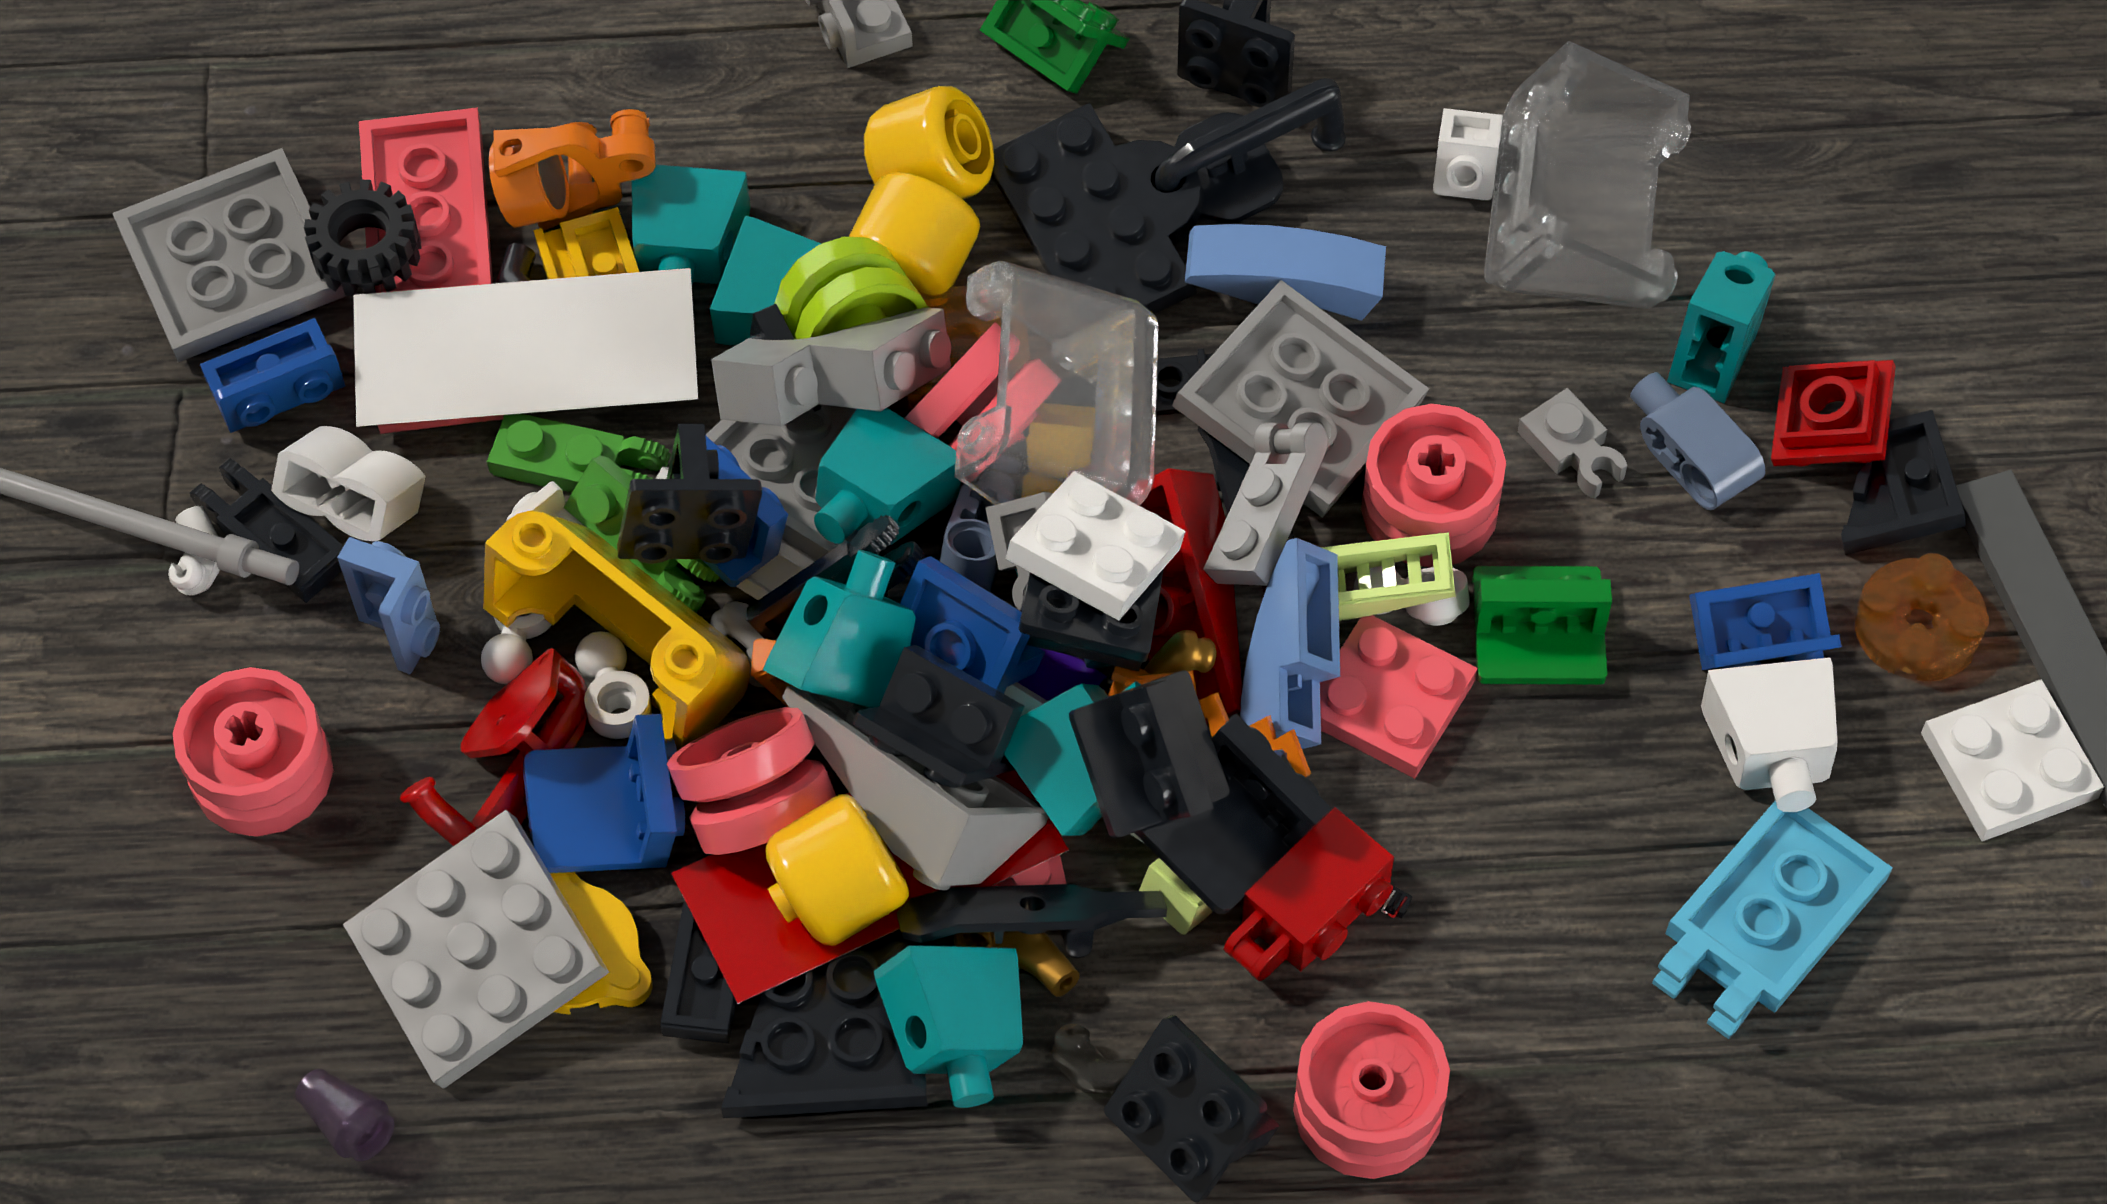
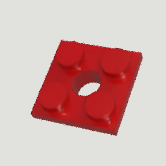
M1868 360L1783 367L1771 453L1773 466L1794 465L1803 467L1810 464L1868 463L1876 460H1885L1896 370L1894 361ZM1830 402H1844L1840 409L1831 414H1818Z

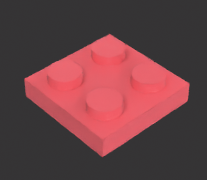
M1373 615L1362 617L1340 649V677L1320 682L1321 731L1415 779L1476 681L1478 668Z

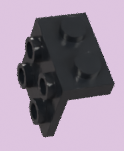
M1237 714L1230 718L1211 738L1229 787V795L1212 802L1213 809L1192 817L1162 821L1134 832L1217 914L1228 913L1245 896L1244 893L1298 843L1331 809L1319 796L1314 784L1305 776L1296 773L1272 750L1268 739L1259 730L1248 726Z

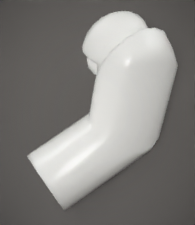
M203 506L188 508L178 514L175 519L178 524L218 536ZM185 552L178 564H171L168 576L171 584L179 592L185 595H197L211 587L220 570L216 562Z

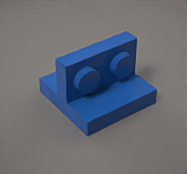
M931 556L918 561L900 602L901 605L912 609L916 618L910 646L917 645L1003 694L1007 687L1036 673L1045 651L1026 645L1030 635L1023 634L1018 629L1021 611Z

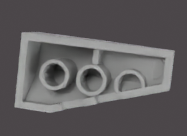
M794 686L786 687L782 697L788 707L799 708L802 711L815 745L852 797L862 806L867 814V818L892 853L914 868L913 876L921 883L939 890H948L950 886L981 884L1046 825L1049 816L1044 809L997 776L958 788H951L928 778L923 772L925 766L908 756H894L878 749L869 741L871 735L853 725L857 712L869 709L868 707L808 692Z

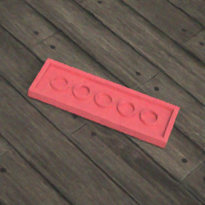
M478 107L359 121L362 179L371 180L374 191L377 190L380 182L391 186L393 195L399 190L406 197L407 205L410 204L413 210L421 239L422 249H418L420 254L418 266L409 264L412 275L406 281H403L396 275L394 277L396 289L390 292L493 284L482 130ZM366 227V248L380 242L386 235V232L379 228ZM383 284L375 286L376 293L386 292ZM504 415L378 425L380 434L502 420Z

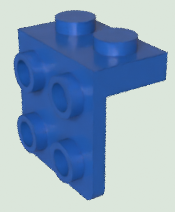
M661 714L635 715L627 746L534 750L525 756L523 775L531 843L549 873L666 867L675 836L684 835L685 809L681 797H672L670 778L672 777L666 764L677 750L673 738H664Z

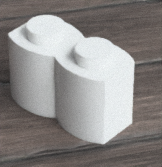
M320 426L278 453L271 491L283 503L296 511L312 516H326L334 526L354 538L365 541H379L418 513L426 476L416 465L402 456L387 451H371L362 440L343 429Z

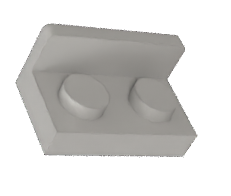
M805 0L808 6L818 5L822 14L818 16V21L824 41L829 49L838 47L847 68L913 47L912 32L896 0Z

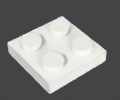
M1073 471L1010 540L1005 559L1109 616L1120 620L1180 550L1186 531L1112 492L1099 483Z
M2042 679L1925 722L1921 732L1982 842L2096 800L2104 788Z

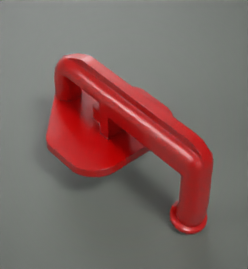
M551 648L489 700L465 734L460 746L461 752L470 759L502 755L515 747L520 752L471 822L434 788L436 780L433 777L424 778L408 787L400 795L401 802L409 803L417 815L452 846L458 844L505 810L514 815L521 825L528 815L523 775L524 758L529 752L534 750L573 749L584 733L587 720L584 701L587 690L585 679L573 665ZM558 691L563 695V698L538 734L535 735L532 729L551 704Z

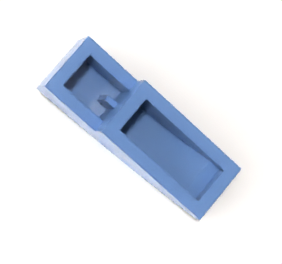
M1272 225L1194 226L1189 234L1185 282L1259 305L1282 280L1317 307L1362 321L1383 297L1386 246L1348 236L1309 229Z
M1295 538L1286 542L1272 572L1257 614L1246 660L1240 718L1250 726L1271 715L1276 737L1278 738L1294 729L1301 748L1305 749L1321 745L1320 682L1340 677L1338 554ZM1282 749L1274 750L1275 753L1285 754Z

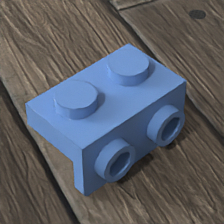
M349 537L337 558L358 619L361 622L385 631L397 669L411 674L420 657H427L433 651L440 631V624L436 619L430 599V592L427 589L419 561L405 557L400 550L390 544L380 541L368 544Z

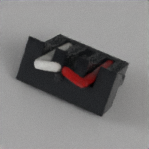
M1393 886V891L1382 905L1381 912L1392 918L1397 916L1402 919L1407 912V907L1411 903L1412 896Z

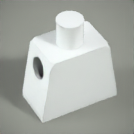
M1831 658L1708 670L1701 708L1736 786L1743 790L1772 787L1777 808L1783 812H1798L1812 806L1816 801L1813 783L1823 782L1830 778L1837 751L1836 709Z

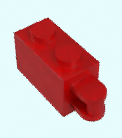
M1334 807L1244 893L1243 923L1226 941L1223 948L1224 952L1235 959L1258 981L1266 979L1285 960L1302 972L1316 957H1319L1322 961L1328 959L1348 935L1347 927L1361 913H1364L1367 917L1373 915L1391 895L1393 886L1390 883L1394 856ZM1258 936L1270 945L1266 951L1254 941Z

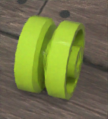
M841 237L819 244L797 259L781 280L774 304H777L794 339L822 336L912 310L929 308L888 248L865 237Z

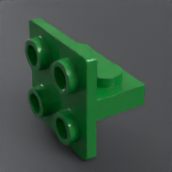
M997 0L980 28L982 33L1066 91L1075 94L1080 90L1107 44L1124 49L1130 40L1126 35L1115 29L1119 21L1115 15L1089 1L1086 4L1081 0Z
M1477 566L1474 568L1472 581L1476 665L1478 668L1477 680L1479 683L1601 685L1605 683L1607 678L1605 630L1612 605L1611 579H1601V571L1598 567Z

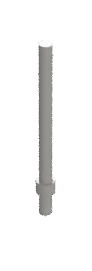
M0 468V494L217 563L219 570L243 578L248 577L252 573L286 585H292L298 577L299 563L297 561L260 550L256 541L234 534H229L222 538Z

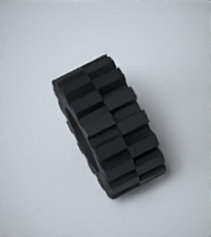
M360 179L359 190H352L350 182L347 181L339 184L342 194L335 196L330 189L321 194L324 207L316 203L312 204L308 210L311 220L305 219L304 231L316 274L320 280L325 278L327 287L336 292L342 284L345 296L350 297L356 295L358 287H363L365 294L376 293L375 286L383 284L386 292H390L396 289L394 281L396 275L403 281H406L412 275L409 264L418 266L420 260L418 249H422L421 239L411 205H407L406 197L399 190L393 195L391 186L380 182L377 190L374 191L371 180ZM373 227L386 232V235L380 242L366 249L351 250L340 245L345 236L357 229Z

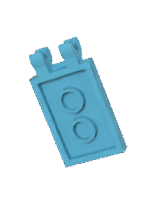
M1774 801L1670 920L1665 934L1675 940L1677 944L1659 963L1658 968L1661 971L1653 979L1652 984L1674 999L1688 984L1696 970L1700 969L1726 988L1715 1002L1713 1008L1716 1011L1708 1019L1707 1024L1729 1039L1738 1030L1758 1001L1774 1013L1779 1009L1887 881L1893 867L1809 808L1798 812H1783L1777 808L1776 801Z

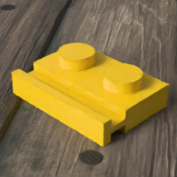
M618 207L561 222V228L545 233L542 228L533 230L547 279L639 272Z

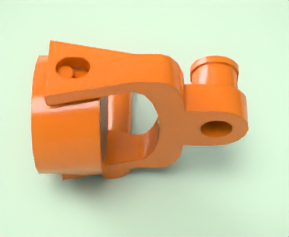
M634 109L616 112L610 119L612 136L598 138L596 136V128L586 122H573L551 128L493 130L494 141L489 152L490 179L499 209L507 223L514 228L538 223L539 228H542L544 231L559 225L561 222L593 214V210L619 203L622 199V182L648 176L656 167L655 144L649 137L650 119L647 118V114ZM561 155L568 157V178Z

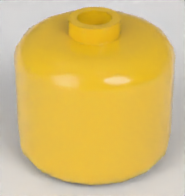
M933 87L886 104L879 108L869 118L864 133V156L874 184H876L879 178L892 172L910 173L942 185L960 198L965 199L978 194L991 179L994 167V153L988 125L981 111L971 98L955 87Z
M892 172L879 178L849 237L869 238L887 247L924 301L935 302L945 298L950 293L978 237L980 222L971 206L944 186L914 174Z
M841 794L833 797L773 834L766 844V859L777 881L776 884L768 888V891L776 906L788 923L799 918L813 938L824 945L833 946L845 941L901 907L909 896L907 882L892 854L867 818V814L862 806L850 795Z

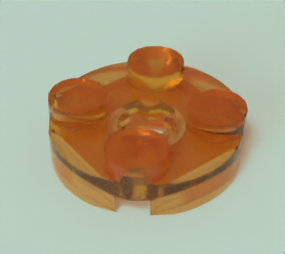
M1933 553L1925 554L1919 559L1907 558L1897 560L1877 570L1862 589L1858 600V612L1855 618V632L1858 641L1865 653L1875 664L1893 674L1896 673L1897 669L1906 673L1918 674L1916 680L1929 682L1949 678L1966 668L1972 662L1989 625V616L1986 612L1985 602L1977 587L1967 576L1954 569L1951 561L1946 557ZM1912 609L1925 610L1934 617L1932 620L1933 628L1927 630L1922 623L1910 625L1906 619L1910 616Z

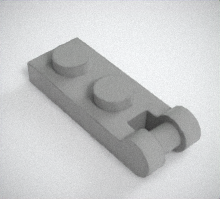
M1262 423L1257 428L1254 436L1256 453L1204 566V571L1216 584L1267 586L1327 450V433L1320 423H1298L1293 429H1289L1284 423Z

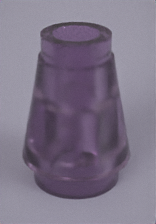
M324 1069L311 1071L299 1083L295 1093L297 1102L303 1106L304 1110L339 1156L344 1158L353 1157L356 1161H366L377 1155L389 1142L394 1131V1120L389 1115L388 1106L384 1101L334 1075H330Z

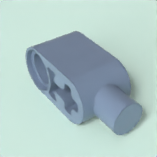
M1654 372L1643 378L1632 390L1631 399L1647 415L1640 422L1641 433L1647 447L1688 494L1703 508L1714 510L1765 476V464L1758 448L1713 398L1701 388L1692 387L1679 395L1658 372Z
M996 465L983 468L979 477L970 479L961 487L945 531L939 562L990 593L999 568L985 507L1016 499L1013 491L1016 484L1015 477L1006 468Z

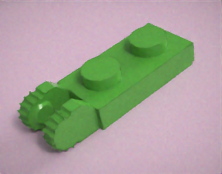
M525 414L504 415L489 454L487 465L489 472L494 476L539 486H546L549 482L554 481L563 491L572 493L593 458L604 455L609 457L619 467L622 464L640 469L647 468L650 471L655 470L658 472L662 467H667L671 453H669V449L665 448V445L653 442L652 440L647 441L645 438L632 436L625 439L622 435ZM623 469L633 479H653L648 477L647 474L643 475L640 472L635 473L634 471Z
M603 455L593 458L563 508L617 550L629 484L633 478L609 457ZM629 559L696 612L700 610L706 600V594L703 593L704 590L699 588V585L694 584V581L677 567V564L680 563L683 567L689 569L692 574H695L697 578H702L704 581L715 582L719 578L701 559H668L667 561L655 564L643 563L637 559Z

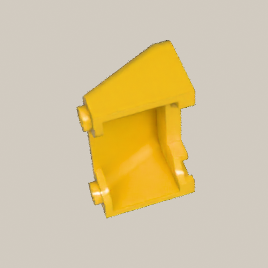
M527 511L518 513L507 520L485 542L483 609L508 628L516 620L517 616L528 613L544 615L545 620L554 625L574 604L650 664L653 681L659 686L652 693L651 705L661 713L664 738H673L677 751L691 741L712 731L746 693L751 667L745 653L629 559H619L617 550L594 531L583 525L550 514Z

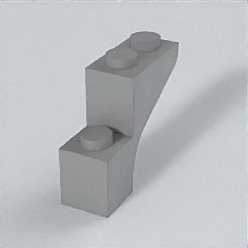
M920 308L811 338L794 340L748 338L711 359L720 419L783 426L818 404L882 411L951 368V342L946 332L944 309Z

